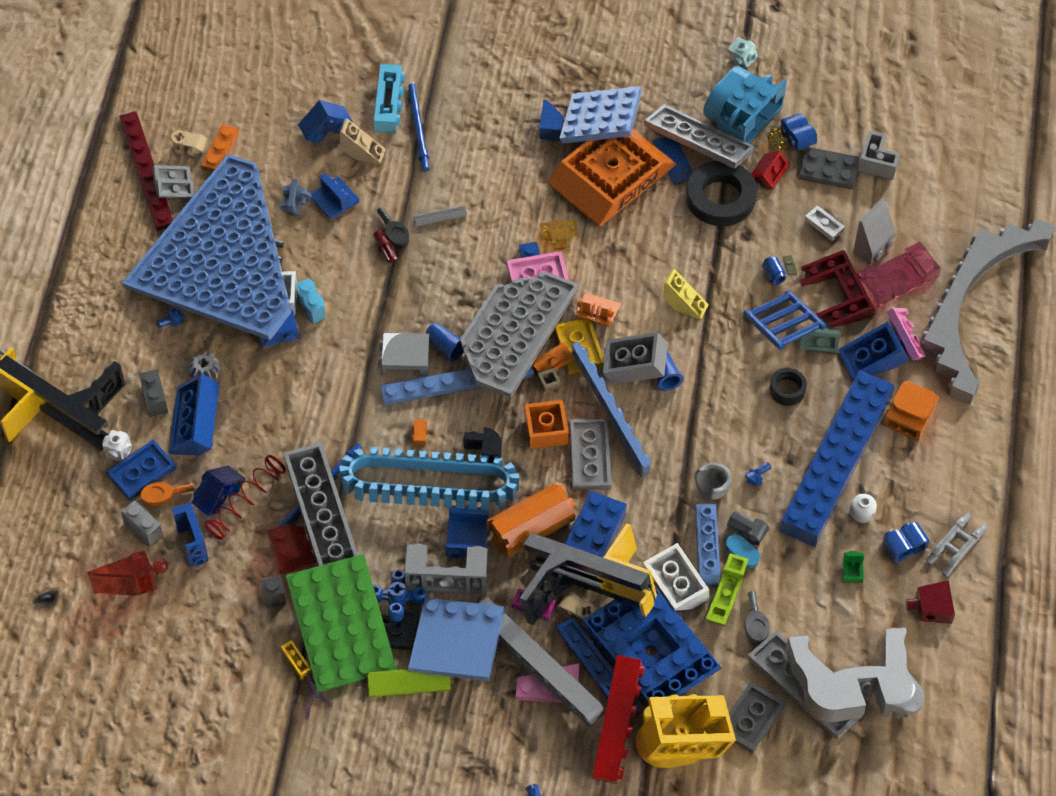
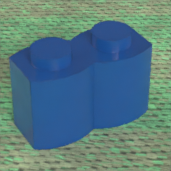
M802 113L781 120L780 132L788 139L791 147L793 146L796 150H800L817 144V133Z
M909 522L903 525L901 530L887 532L884 535L882 545L895 563L928 548L930 540L918 522L912 524Z

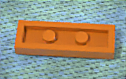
M224 124L221 125L201 164L202 170L213 172L231 151L239 135L238 128Z

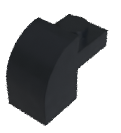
M484 427L483 433L475 431L464 432V449L482 450L481 455L488 456V463L493 464L495 456L502 457V441L499 434L493 429Z

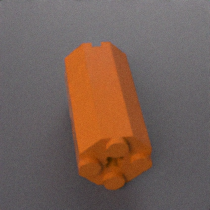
M561 483L552 484L487 520L488 532H493L491 539L502 555L506 554L508 558L524 549L523 544L531 533L546 537L575 521L574 509L576 504L571 497L568 498L565 494V489Z

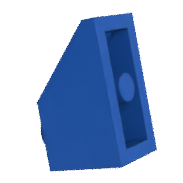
M543 100L540 139L560 141V134L564 124L563 115L548 100Z

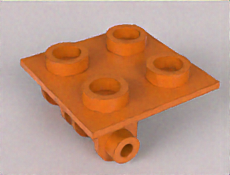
M585 293L583 299L578 300V308L574 316L610 327L621 303Z

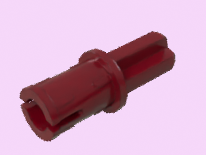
M380 230L376 231L373 237L378 244V250L383 253L388 263L396 261L397 257L392 249V243L388 241L383 230L381 232Z

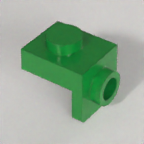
M857 551L844 553L842 560L843 583H863L864 553Z

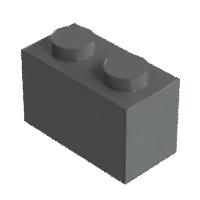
M158 369L139 373L149 417L168 413Z

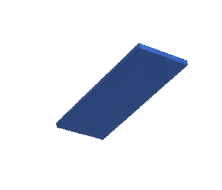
M667 137L654 140L655 147L676 163V166L668 171L673 184L676 185L688 181L693 170L679 142Z

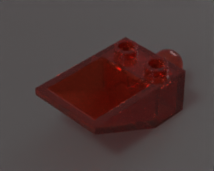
M144 550L89 571L87 574L94 594L139 596L157 589L154 572L163 574L168 570L169 565L164 558H157L153 565H150Z

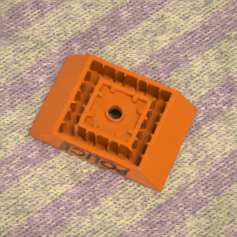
M632 129L631 136L586 141L560 162L548 181V185L600 227L675 167L676 163L635 129ZM615 162L617 163V165L610 166L608 165V163Z

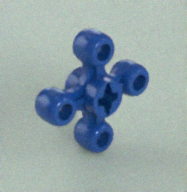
M400 569L392 572L391 584L388 590H382L380 586L373 585L377 602L380 603L382 600L388 601L390 605L388 617L394 622L403 619V607L406 605V601H412L415 605L421 606L424 604L425 597L427 598V591L423 587H416L413 591L406 590L405 572Z

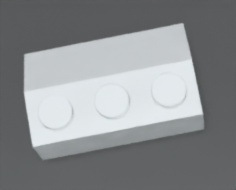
M678 543L643 562L646 569L651 571L653 579L675 611L693 609L709 600L708 587Z

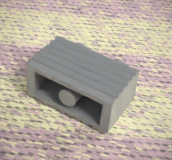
M133 501L121 511L123 523L149 547L163 537L161 523H158V520L153 518L137 501Z

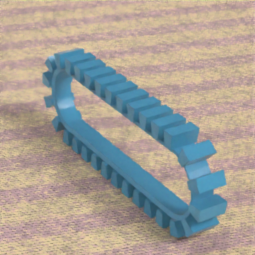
M370 447V455L363 456L361 448L354 450V460L346 455L342 459V466H340V484H343V491L348 495L355 489V499L363 501L364 493L369 494V502H378V495H382V503H390V495L394 496V504H402V496H405L406 504L415 505V497H419V505L427 506V498H431V506L439 507L440 499H444V507L452 508V500H456V508L464 509V501H469L468 509L477 510V502H481V510L489 511L490 502H496L498 509L506 507V499L513 502L517 498V491H519V473H515V466L510 462L503 468V458L496 456L493 464L488 463V456L480 455V463H476V455L468 454V462H464V454L456 453V461H452V453L443 452V460H439V452H431V459H427V451H419V458H415V450H407V457H403V449H395V456H391L390 448H382L381 456L378 455V448ZM367 466L493 475L501 478L505 485L494 491L364 482L358 480L353 474L358 469Z

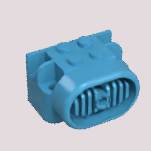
M735 66L712 89L704 104L703 114L706 118L717 124V129L750 144L783 108L787 80L784 79L777 86L772 83L773 77L771 75L763 78L755 76L740 66Z

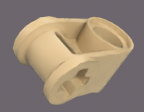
M179 130L171 135L174 153L195 158L203 156L207 144V138L204 135Z
M569 592L557 606V610L561 615L568 619L574 617L583 628H586L583 619L595 612L592 604L586 602L573 592Z

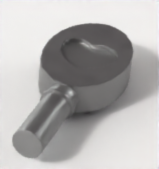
M750 591L748 592L751 613L746 618L745 632L751 642L761 644L768 638L769 621L759 611L756 592Z

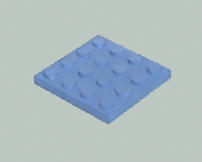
M630 86L620 89L613 88L610 90H595L593 92L572 94L560 134L561 144L631 136L642 94L641 87Z

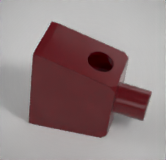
M949 580L918 587L915 598L906 599V610H918L919 620L923 622L952 624L955 611Z

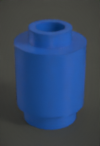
M771 256L764 260L762 268L769 281L773 282L774 285L784 282L787 278L786 271L779 259Z

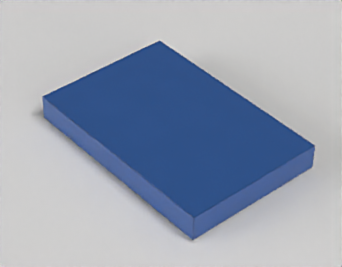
M153 439L107 470L106 474L130 501L138 496L144 487L160 481L176 470L177 466Z

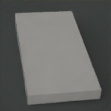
M608 419L570 420L572 490L611 489Z

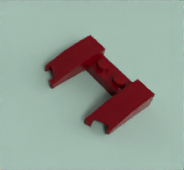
M845 250L801 266V271L805 272V279H800L801 286L837 278L848 299L844 303L816 313L820 319L824 318L827 320L831 328L875 316V308Z

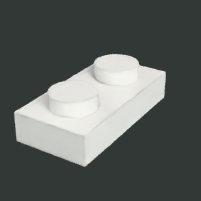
M818 205L805 216L806 222L831 241L837 238L845 229L844 225Z

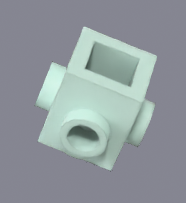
M737 37L727 49L731 60L735 64L746 68L758 56L755 44L740 37Z

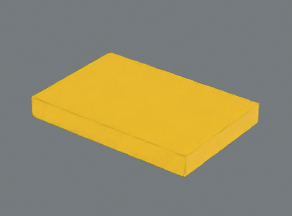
M578 319L556 325L554 332L558 344L565 342L571 352L572 344L579 342L582 348H586L590 362H593L596 368L604 367V357L591 321ZM575 360L565 364L569 375L581 372Z

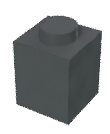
M281 576L261 580L267 608L286 604Z

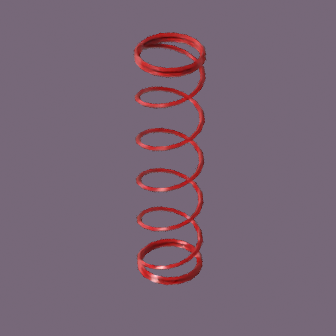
M267 455L264 461L267 470L262 468L253 470L255 483L251 481H243L241 483V491L244 496L230 494L229 504L232 509L227 507L217 508L216 514L220 522L215 520H206L204 522L206 530L212 536L219 540L225 538L223 531L215 523H218L230 532L220 520L218 515L220 508L230 510L242 519V516L234 510L230 502L231 496H240L254 506V503L244 494L242 489L243 483L254 484L262 492L266 493L255 479L254 472L256 470H263L269 473L275 480H278V478L270 472L266 462L277 473L284 474L286 472V467L278 458L273 455ZM269 458H271V459H273L274 461H276V462L281 466V468L283 469V471H281V470H279L278 468H276V467L271 463V461L269 460ZM208 524L213 526L221 536L212 531Z

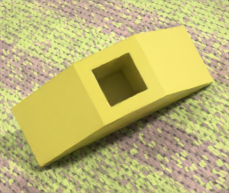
M675 269L671 270L664 283L663 299L674 310L697 319H702L709 304Z

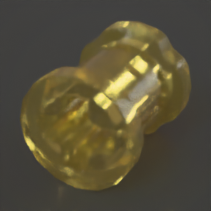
M779 127L771 129L766 135L768 140H771L774 144L773 148L776 151H781L789 145V141L781 134L782 130Z

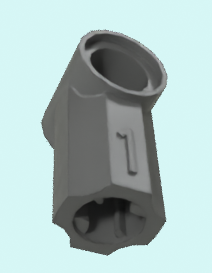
M736 510L731 514L727 522L728 527L743 534L745 539L753 545H759L769 531V526L760 519L753 520Z

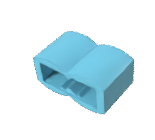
M305 279L296 283L298 302L305 309L308 320L314 324L326 319L324 300L316 292V286L313 281Z

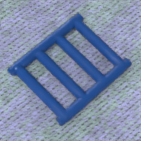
M790 290L785 291L784 295L759 307L743 312V315L779 350H782L785 345L818 329L824 330L826 328V324ZM789 300L793 303V305L761 320L755 317ZM797 310L804 313L770 330L766 327V325ZM809 319L813 322V324L780 340L775 336Z

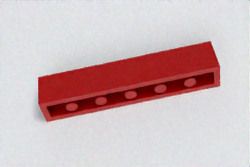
M617 655L592 775L594 780L617 784L618 779L622 780L625 767H621L622 759L627 758L629 747H626L625 744L626 739L631 738L633 728L629 726L630 719L635 718L637 706H633L634 699L639 698L641 686L637 685L638 679L643 678L645 666L641 665L642 659Z

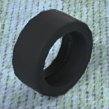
M783 368L776 371L770 383L771 397L781 405H796L805 396L806 378L801 372L792 368ZM781 380H792L799 385V391L794 394H785L779 391L777 383Z

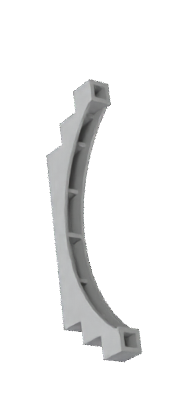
M1035 218L1033 224H1029L1026 230L1008 223L1005 230L1001 229L999 235L984 229H980L977 235H973L970 242L972 246L971 248L967 247L963 256L965 260L964 262L960 261L957 267V276H952L949 283L951 287L945 290L942 297L944 301L943 303L939 302L935 313H937L936 317H931L928 327L930 329L928 332L924 331L921 337L923 350L937 356L934 363L937 365L935 373L951 379L948 388H951L949 396L971 405L980 384V380L975 378L966 362L959 340V311L966 294L985 272L1001 261L1031 250H1047L1056 226Z

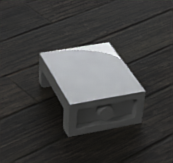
M384 333L383 340L379 342V351H382V356L378 358V367L382 368V374H386L387 369L420 370V376H428L429 334Z

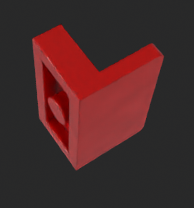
M780 150L765 153L751 175L754 180L760 179L768 189H773L790 163Z

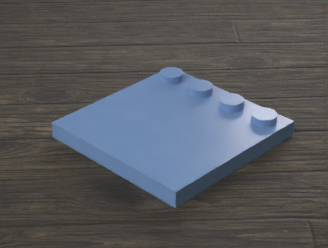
M425 597L408 666L409 672L489 681L504 616V606Z

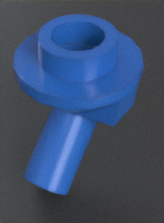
M171 308L167 312V318L156 321L158 328L170 324L178 326L183 323L184 317L179 309Z
M767 462L755 470L750 469L745 474L746 481L753 486H757V484L762 485L763 477L761 474L772 469L770 463Z

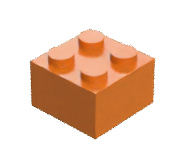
M563 400L524 404V417L530 449L568 445L569 433Z

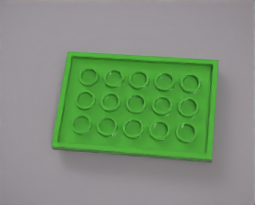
M364 554L286 575L318 693L368 679V672L397 670Z

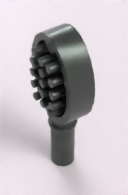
M383 207L378 208L377 213L386 225L385 235L388 241L395 248L407 247L410 241L408 229L401 222L392 221Z

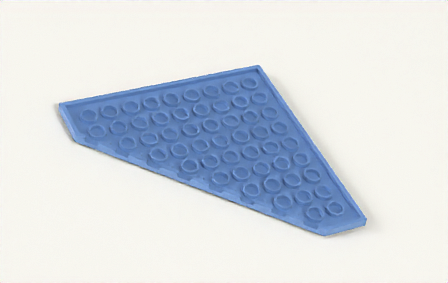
M227 154L122 282L124 288L271 340L291 314V308L257 164Z

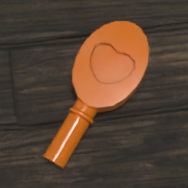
M164 482L152 483L141 491V499L148 506H162L169 503L174 495L195 491L194 483L175 487Z

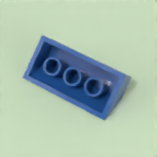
M200 374L177 387L169 447L170 454L199 456L211 450L213 446L212 440L215 429L217 399L219 396V382Z

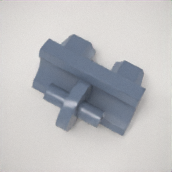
M292 179L291 185L283 187V195L289 198V200L281 201L280 207L283 212H292L295 217L300 216L301 206L311 201V194L307 192V188L298 185L297 179Z

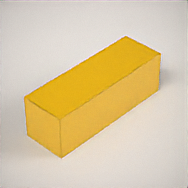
M292 640L281 646L283 655L301 681L312 675L310 666Z

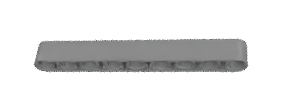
M487 597L478 603L496 605ZM504 613L498 642L587 726H591L605 714V709L601 703Z

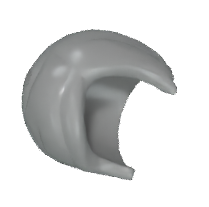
M705 464L694 473L697 489L706 499L715 500L721 498L731 488V472L723 464Z

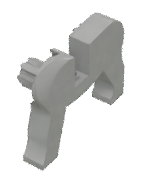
M906 628L886 629L882 641V666L854 667L835 673L809 651L808 644L810 640L808 635L788 637L785 651L792 674L803 689L804 703L810 714L824 722L862 718L866 707L865 702L870 700L873 690L881 714L884 717H889V713L893 712L894 717L897 719L903 716L908 718L911 714L918 712L924 704V692L907 670V651L904 645L907 634Z

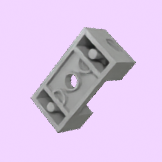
M420 543L407 544L405 564L406 590L413 591L416 587H423L427 592L486 595L487 548L481 546L467 547L466 568L458 566L443 568L437 565L428 567L427 545Z

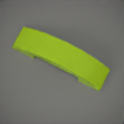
M732 553L729 554L706 621L725 627L749 559Z

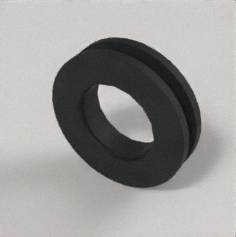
M719 161L707 162L695 169L688 180L687 204L690 211L699 220L714 226L735 225L745 220L753 211L757 186L751 173L741 165L734 169ZM725 182L734 186L739 191L740 197L730 204L720 205L708 200L703 190L712 183Z

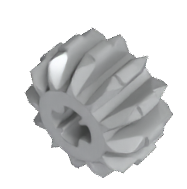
M205 351L203 355L197 353L196 357H191L190 363L187 366L191 378L203 374L211 379H217L220 372L219 360L214 357L213 353L207 355Z

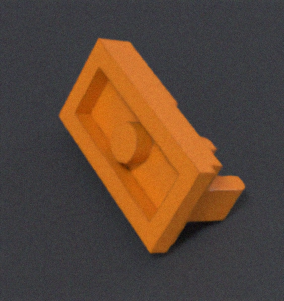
M565 342L539 358H536L533 365L538 373L551 368L557 370L574 360V357Z

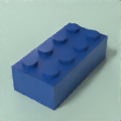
M590 490L565 544L604 557L612 546L625 519L627 504Z

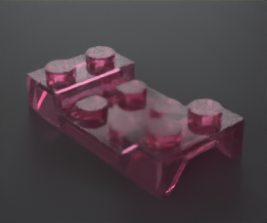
M918 242L904 249L903 254L877 267L873 264L859 271L858 277L861 283H865L872 292L875 305L879 307L939 277L941 268L922 243Z

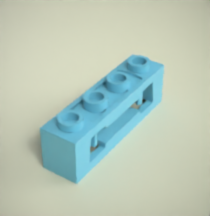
M380 64L374 115L375 132L396 133L397 126H400L401 115H398V111H402L400 97H403L404 87L401 86V83H405V72H402V65ZM386 83L387 89H392L391 113L390 108H385Z

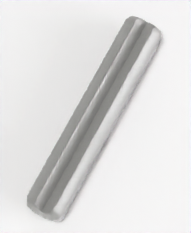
M466 206L415 215L413 220L415 226H421L467 216Z

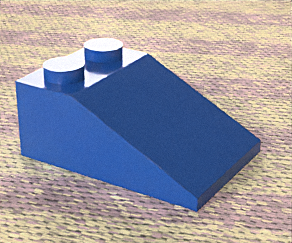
M888 321L838 349L853 380H855L859 370L874 375L892 370L909 360L901 341L897 337L896 331Z

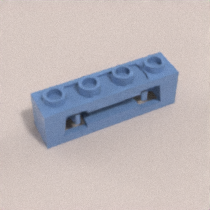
M696 504L695 528L698 574L706 586H719L720 560L716 504Z

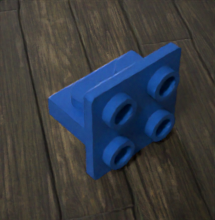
M326 173L320 176L321 187L310 193L311 199L329 219L335 218L359 203V198L340 177L330 178Z

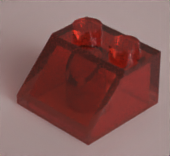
M284 524L267 530L268 540L280 574L316 563L305 527Z

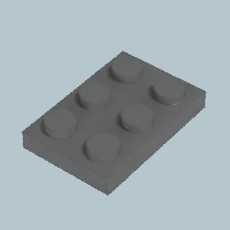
M806 147L799 179L853 190L860 157Z
M750 682L729 712L736 739L735 743L753 753L785 707V702Z

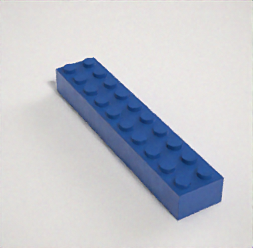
M859 370L781 520L780 532L816 547L892 398L894 384Z

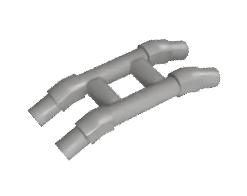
M966 513L957 520L955 525L935 546L926 559L928 564L933 565L944 549L954 555L942 571L947 577L971 547L988 530V527L982 524L971 536L962 531L961 529L972 518L969 513ZM955 536L965 542L960 549L950 544Z

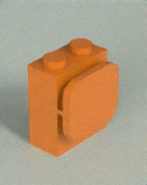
M904 381L885 416L883 426L919 441L937 407L939 396L924 387Z

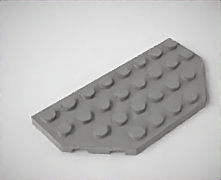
M542 272L533 278L528 279V277L513 280V283L507 285H495L460 339V344L476 384L512 398L578 292L579 284L548 272Z

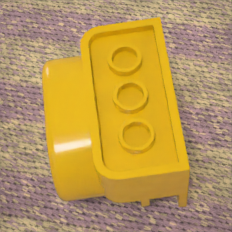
M691 694L688 696L649 697V706L643 712L644 724L636 734L635 744L642 759L657 768L679 767L693 764L700 759L720 757L736 741L724 695L697 696L696 694Z

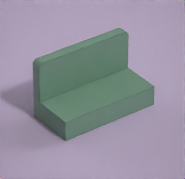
M829 328L824 330L818 329L803 336L800 340V349L838 353L839 330Z

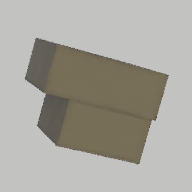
M554 368L538 373V382L543 392L561 387V382Z

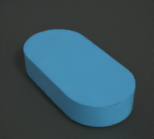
M738 534L728 537L726 541L727 551L749 559L746 568H754L759 564V552L745 538Z

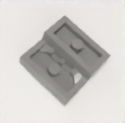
M153 166V178L158 198H192L194 196V184L190 177L189 166Z

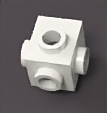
M111 430L102 442L105 456L119 462L124 460L132 449L129 436L122 431Z

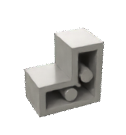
M873 131L868 132L858 171L893 180L900 153L884 149L885 134Z

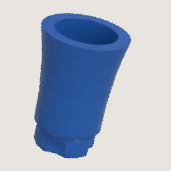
M438 323L431 324L426 329L425 334H429V342L437 347L450 362L456 361L463 355L464 351L460 344V337Z
M668 350L664 377H657L658 387L663 391L677 388L684 379Z

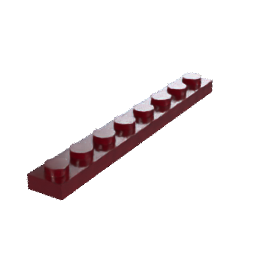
M137 111L119 115L156 230L167 229L172 223L173 218L166 198H158L152 171L154 162Z

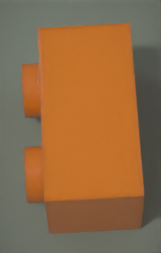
M415 420V424H412L414 435H411V442L414 443V446L426 447L427 420Z

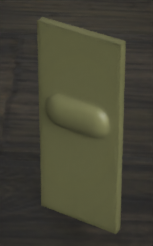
M792 255L783 256L788 275L797 274Z

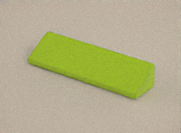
M409 669L367 673L369 697L451 691L450 677L409 672Z

